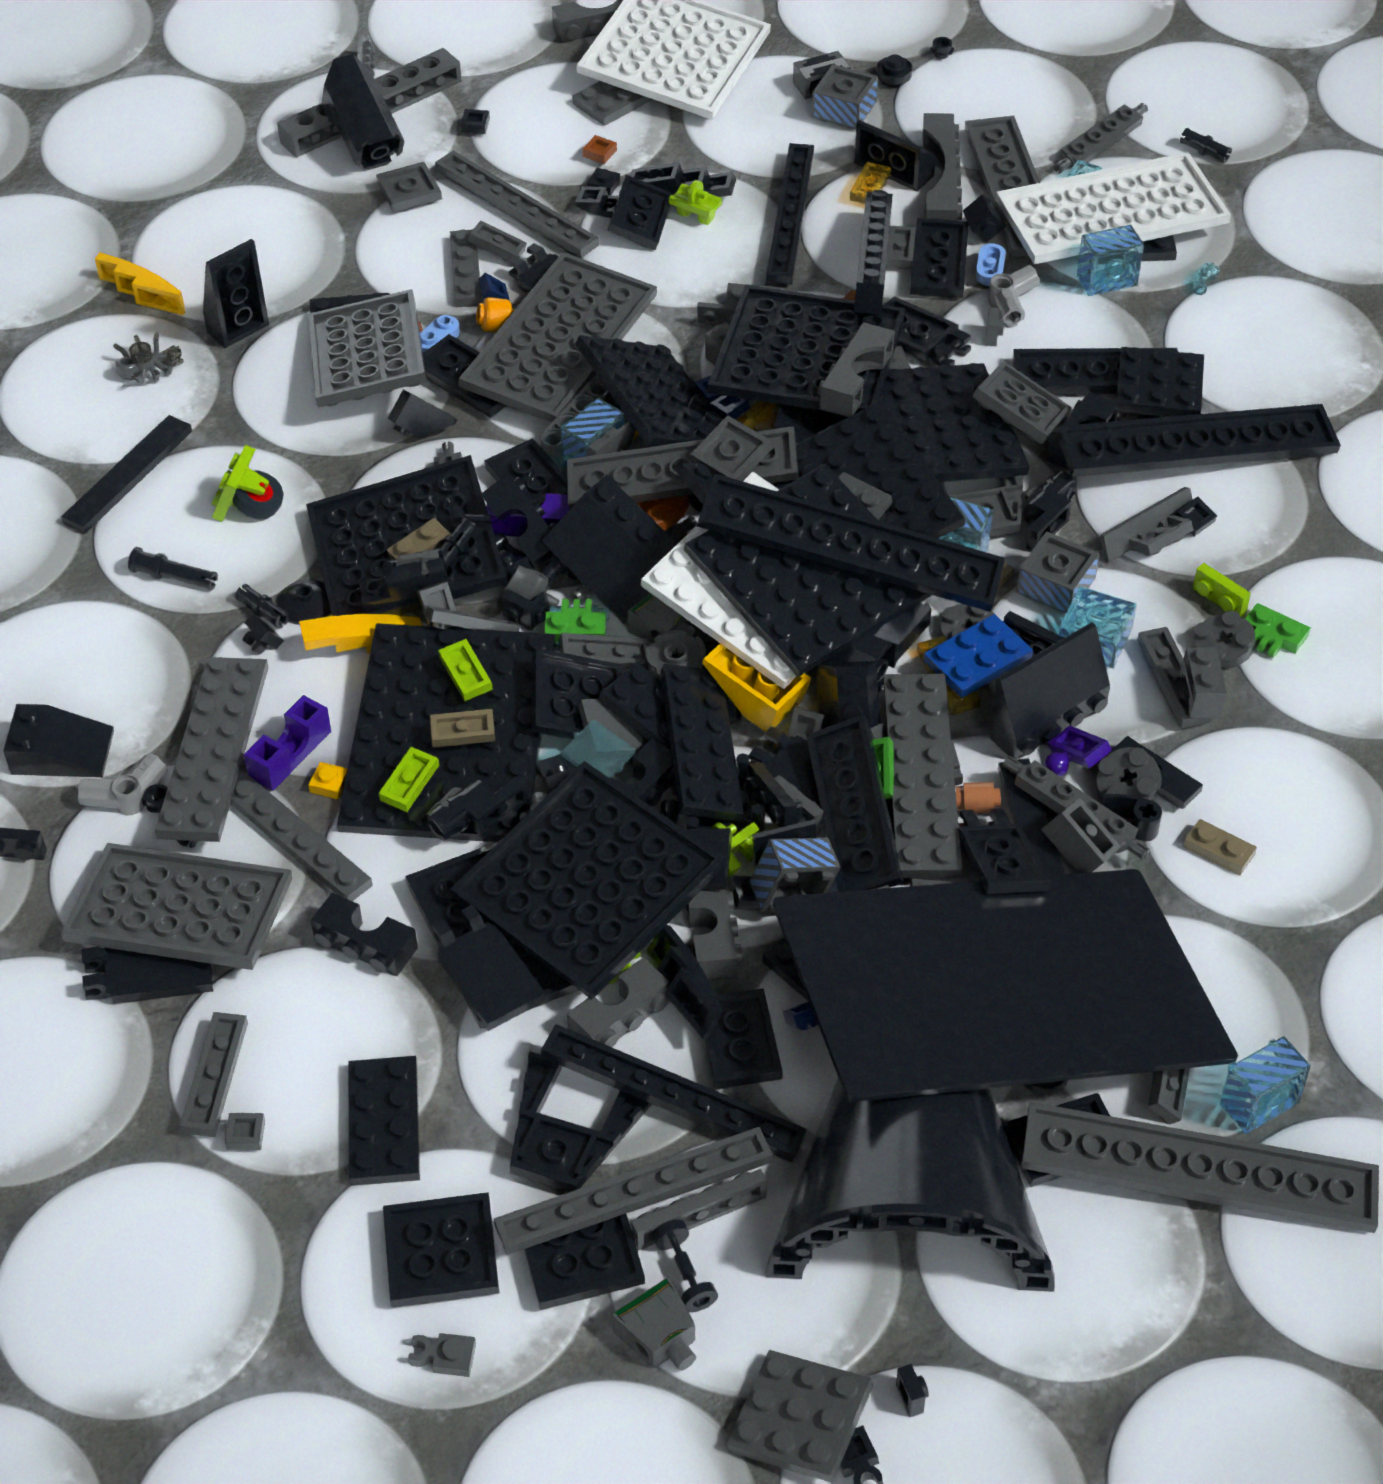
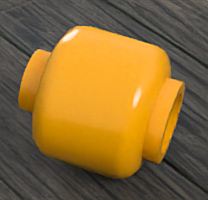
M487 297L483 303H479L477 306L476 322L483 331L497 333L515 309H512V304L507 299Z

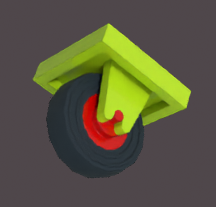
M245 444L241 454L235 452L228 467L232 471L227 470L218 487L222 490H217L211 505L216 507L212 518L223 522L230 505L237 507L246 516L255 519L269 518L281 507L284 493L282 486L276 478L268 473L249 468L256 449Z

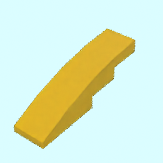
M101 252L95 257L99 279L116 283L118 292L134 295L136 304L175 314H185L182 292L162 277L146 268Z
M353 614L299 621L305 651L335 645L337 653L366 647L367 654H370L376 623L422 626L420 617L392 614Z

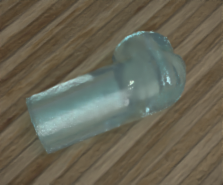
M1205 262L1192 275L1193 291L1196 295L1206 293L1207 278L1213 280L1215 279L1214 275H1219L1220 269L1213 262Z

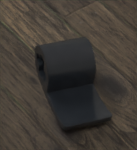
M1126 794L1103 795L1101 800L1103 806L1124 818L1132 819V825L1138 828L1135 839L1146 842L1158 836L1162 816V808L1158 803L1146 798Z

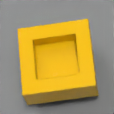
M320 762L308 784L309 792L339 800L344 790L348 768Z

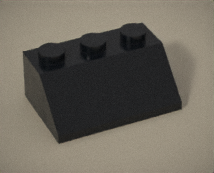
M858 120L856 122L855 164L917 192L934 177L936 155L864 121Z

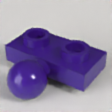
M1069 725L1047 743L1052 753L1046 757L1044 766L1061 777L1068 771L1069 762L1072 761L1086 768H1091L1098 764L1112 749L1107 740Z

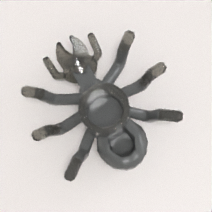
M158 332L154 333L153 353L150 344L141 342L138 335H134L136 343L129 347L130 356L123 347L118 344L113 345L123 355L122 358L115 362L118 375L124 380L132 381L137 379L139 384L144 383L146 372L149 370L154 381H159L160 372L157 369L155 370L154 365L165 374L171 375L173 367L184 362L183 358H181L182 352L179 346L175 347L173 345L159 353Z

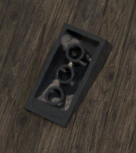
M252 238L207 261L205 265L203 315L206 330L224 348L269 325L256 246Z

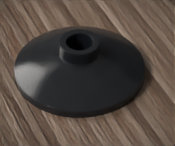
M300 580L285 587L277 598V606L289 613L290 618L288 622L300 625L299 621L328 617L331 614L325 583L321 581Z

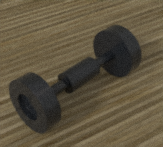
M672 1220L659 1226L654 1231L652 1238L658 1249H674L676 1265L683 1280H688L691 1286L682 1294L681 1299L688 1312H698L711 1306L717 1300L718 1293L711 1282L697 1284L694 1278L696 1271L687 1252L682 1251L680 1244L689 1236L688 1228L684 1221Z

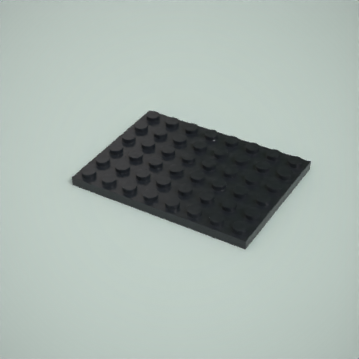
M376 623L337 821L338 832L438 838L427 824L428 818L426 813L452 788L463 789L476 780L483 782L495 793L503 783L510 782L519 775L527 783L530 800L531 795L534 793L542 738L541 733L532 732V653L536 648L554 651L556 643L555 634L463 628L444 630L429 626ZM464 639H467L491 680L493 690L467 701H464L439 658L438 650ZM485 709L493 710L495 741L433 747L430 715ZM410 747L437 757L439 766L408 812H405L380 801L379 792ZM530 801L481 836L468 826L466 830L448 839L498 842L530 813Z

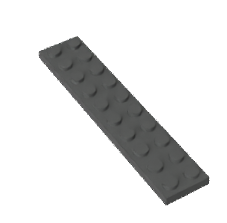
M1029 1103L1021 1162L1022 1169L1375 1233L1378 1227L1379 1165L1040 1103Z

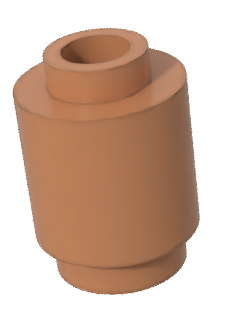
M994 782L963 783V786H956L957 811L973 809L975 814H989L990 809L1001 807L1000 788H994Z

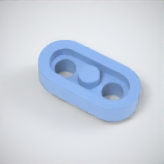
M994 243L985 244L979 250L976 280L984 286H990V280L994 275L1003 274L1006 251L1001 245Z
M442 315L431 322L420 333L423 353L448 334L455 338L459 336V322L455 317Z

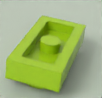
M1202 563L1196 568L1193 583L1195 591L1220 606L1226 612H1238L1240 617L1247 613L1251 595L1249 591L1206 563Z
M467 639L438 650L439 658L464 701L493 690L491 680Z
M410 747L379 792L380 801L408 812L438 768V758Z

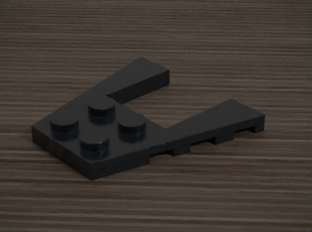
M530 1051L510 1162V1174L572 1192L584 1185L652 1104L620 1091L601 1132L541 1114L540 1112L557 1080L562 1066L540 1057L538 1053Z

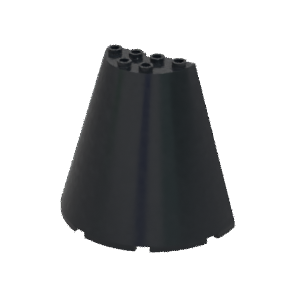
M837 1078L768 1258L766 1278L802 1279L803 1271L812 1259V1250L815 1247L827 1248L839 1241L848 1239V1231L883 1232L909 1230L935 1232L960 1237H980L982 1246L992 1250L1001 1257H1010L1012 1259V1269L1017 1276L1018 1290L1054 1292L1055 1274L1053 1265L990 1089L851 1102L846 1098L839 1078Z

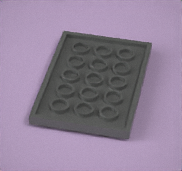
M412 289L308 314L314 390L318 407L335 406L339 402L352 399L360 400L369 395L389 393L394 389L407 386L415 387L420 383L427 382L417 309Z
M107 843L61 931L62 938L66 942L253 970L292 881V871L283 868Z

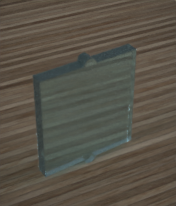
M593 719L580 733L574 734V739L561 751V756L576 767L583 761H586L611 778L617 771L621 772L623 770V765L636 753V749Z

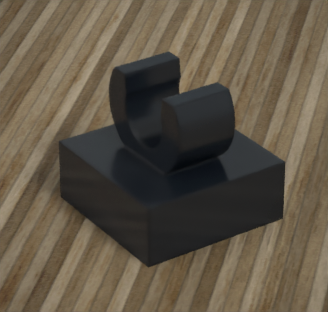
M251 614L244 622L251 631L247 632L242 640L250 646L256 641L251 648L255 653L262 654L267 644L278 649L284 642L268 623Z

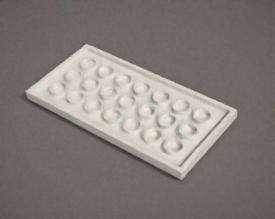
M1189 152L996 192L998 205L1034 264L1095 252L1092 247L1103 250L1109 249L1089 243L1087 239L1114 247L1121 246L1087 236L1089 234L1129 244V241L1098 232L1107 231L1131 238L1130 235L1113 231L1112 229L1118 228L1131 232L1132 229V233H1136L1137 241L1143 242L1230 223L1231 217L1230 212ZM1087 245L1089 250L1080 253V249Z

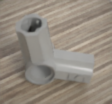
M1029 265L1009 275L1004 273L996 274L990 280L989 304L993 308H999V317L1004 319V323L1008 327L1017 326L1025 317V311L1018 296L1039 286L1040 278L1037 275L1036 269Z
M149 753L144 755L128 774L118 776L114 780L81 779L78 786L79 804L117 808L123 815H135L144 808L142 801L145 790L159 782L168 771L167 766L158 756Z

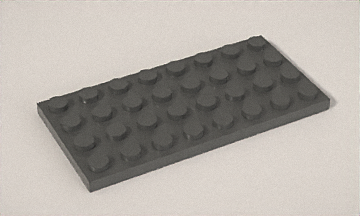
M562 252L460 376L459 387L552 423L596 374L575 345L579 335L590 337L596 335L605 339L613 340L618 338L622 340L656 297L657 286Z

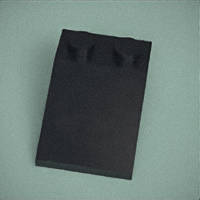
M16 704L3 752L11 775L103 778L114 727L50 705Z

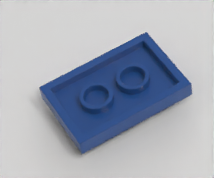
M993 614L925 652L923 661L936 674H945L946 684L963 698L1033 657V649L996 614Z

